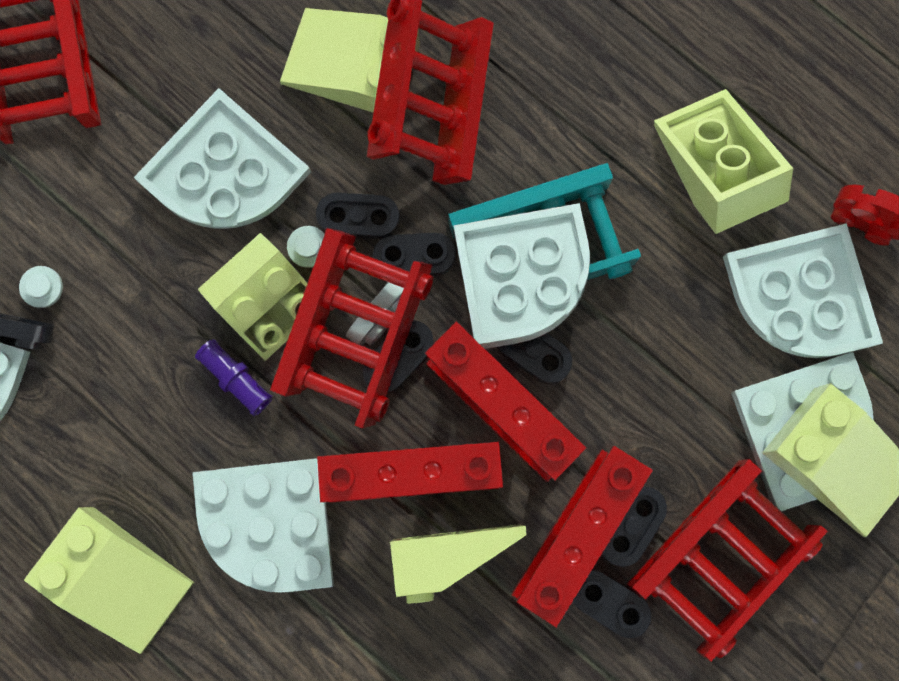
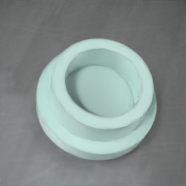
M303 226L296 229L290 235L287 242V251L292 261L301 267H313L325 234L313 226Z
M36 266L24 273L19 284V291L23 300L37 308H46L56 303L63 290V283L59 274L46 266Z

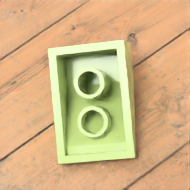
M305 8L280 79L281 85L374 112L388 18L375 14ZM419 28L415 46V51L417 52L420 47Z
M726 89L654 120V127L694 206L715 234L789 201L793 167Z
M831 383L814 388L762 452V454L863 537H867L899 496V448L862 408Z
M78 507L24 579L25 582L58 607L139 654L144 652L194 584L191 579L94 507Z
M518 524L393 539L390 541L396 597L406 596L408 604L433 601L434 592H442L526 536V526Z

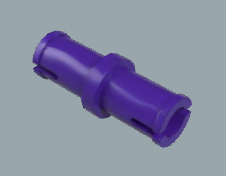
M215 339L206 342L195 354V359L198 362L200 361L220 381L218 386L224 392L230 391L253 416L261 413L272 401L273 396L270 393L268 394L248 374L249 368L243 362L237 363L218 345Z

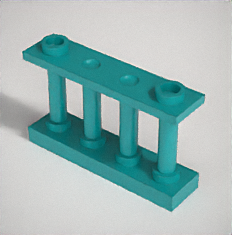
M608 163L448 214V224L453 239H455L454 225L566 206V202L581 198V201L586 202L606 256L605 260L589 265L587 280L608 274L609 279L629 274L633 271L632 265H635L641 257L639 249L622 254L602 198L605 195L604 190L608 189L613 180Z

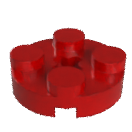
M846 185L840 189L830 216L834 222L840 225L847 223V227H855L866 232L865 238L878 245L888 246L891 239L899 240L898 195L882 189H878L875 196L862 193L864 185Z

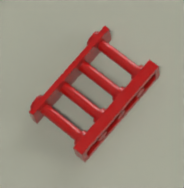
M0 0V8L38 0ZM49 0L53 2L55 15H51L50 20L0 30V47L55 36L57 40H60L62 53H58L55 59L1 69L0 65V140L5 145L14 143L11 124L68 113L71 117L74 116L85 128L101 125L79 0ZM57 75L67 78L69 91L64 92V97L10 108L7 106L4 86Z
M391 0L387 8L388 23L373 118L368 130L369 144L367 157L378 159L399 154V150H403L434 162L432 178L434 182L449 185L471 181L494 23L480 17L453 26L421 11L422 0ZM418 28L451 43L452 51L449 65L415 51ZM412 68L446 83L444 105L409 91ZM406 109L440 122L438 145L402 132Z
M327 228L270 391L285 397L301 394L302 390L306 388L360 409L355 426L363 429L376 425V422H380L387 412L390 399L386 397L420 300H425L432 288L433 276L430 275L433 265L413 261L410 272L356 252V248L353 246L356 236ZM352 268L404 288L396 311H389L343 293L339 284L344 270ZM337 308L388 328L389 330L381 353L329 333L327 327H325L329 312ZM323 348L374 369L367 392L364 393L315 373L311 366L315 352Z
M457 321L425 352V355L430 359L426 365L545 482H548L551 478L555 481L586 449L561 422Z
M499 442L317 457L320 503L503 488Z
M612 446L609 453L603 449L600 450L511 594L518 599L516 602L557 628L653 470L616 446Z
M750 459L739 460L626 584L638 596L647 599L650 594L653 597L659 595L705 639L696 651L711 662L716 656L720 659L730 652L736 644L737 639L734 636L802 560L807 562L820 551L823 546L820 540L828 532L821 525H807L802 531L757 489L758 483L754 481L762 470ZM736 499L739 502L746 501L791 543L775 562L766 556L728 520L730 515L726 510ZM707 531L711 534L717 532L762 574L761 578L746 594L699 551L701 546L697 542ZM679 562L683 566L688 564L734 607L718 626H715L670 583L672 578L668 574Z

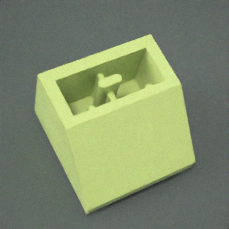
M260 233L198 290L227 323L266 361L287 342L307 282L283 254Z

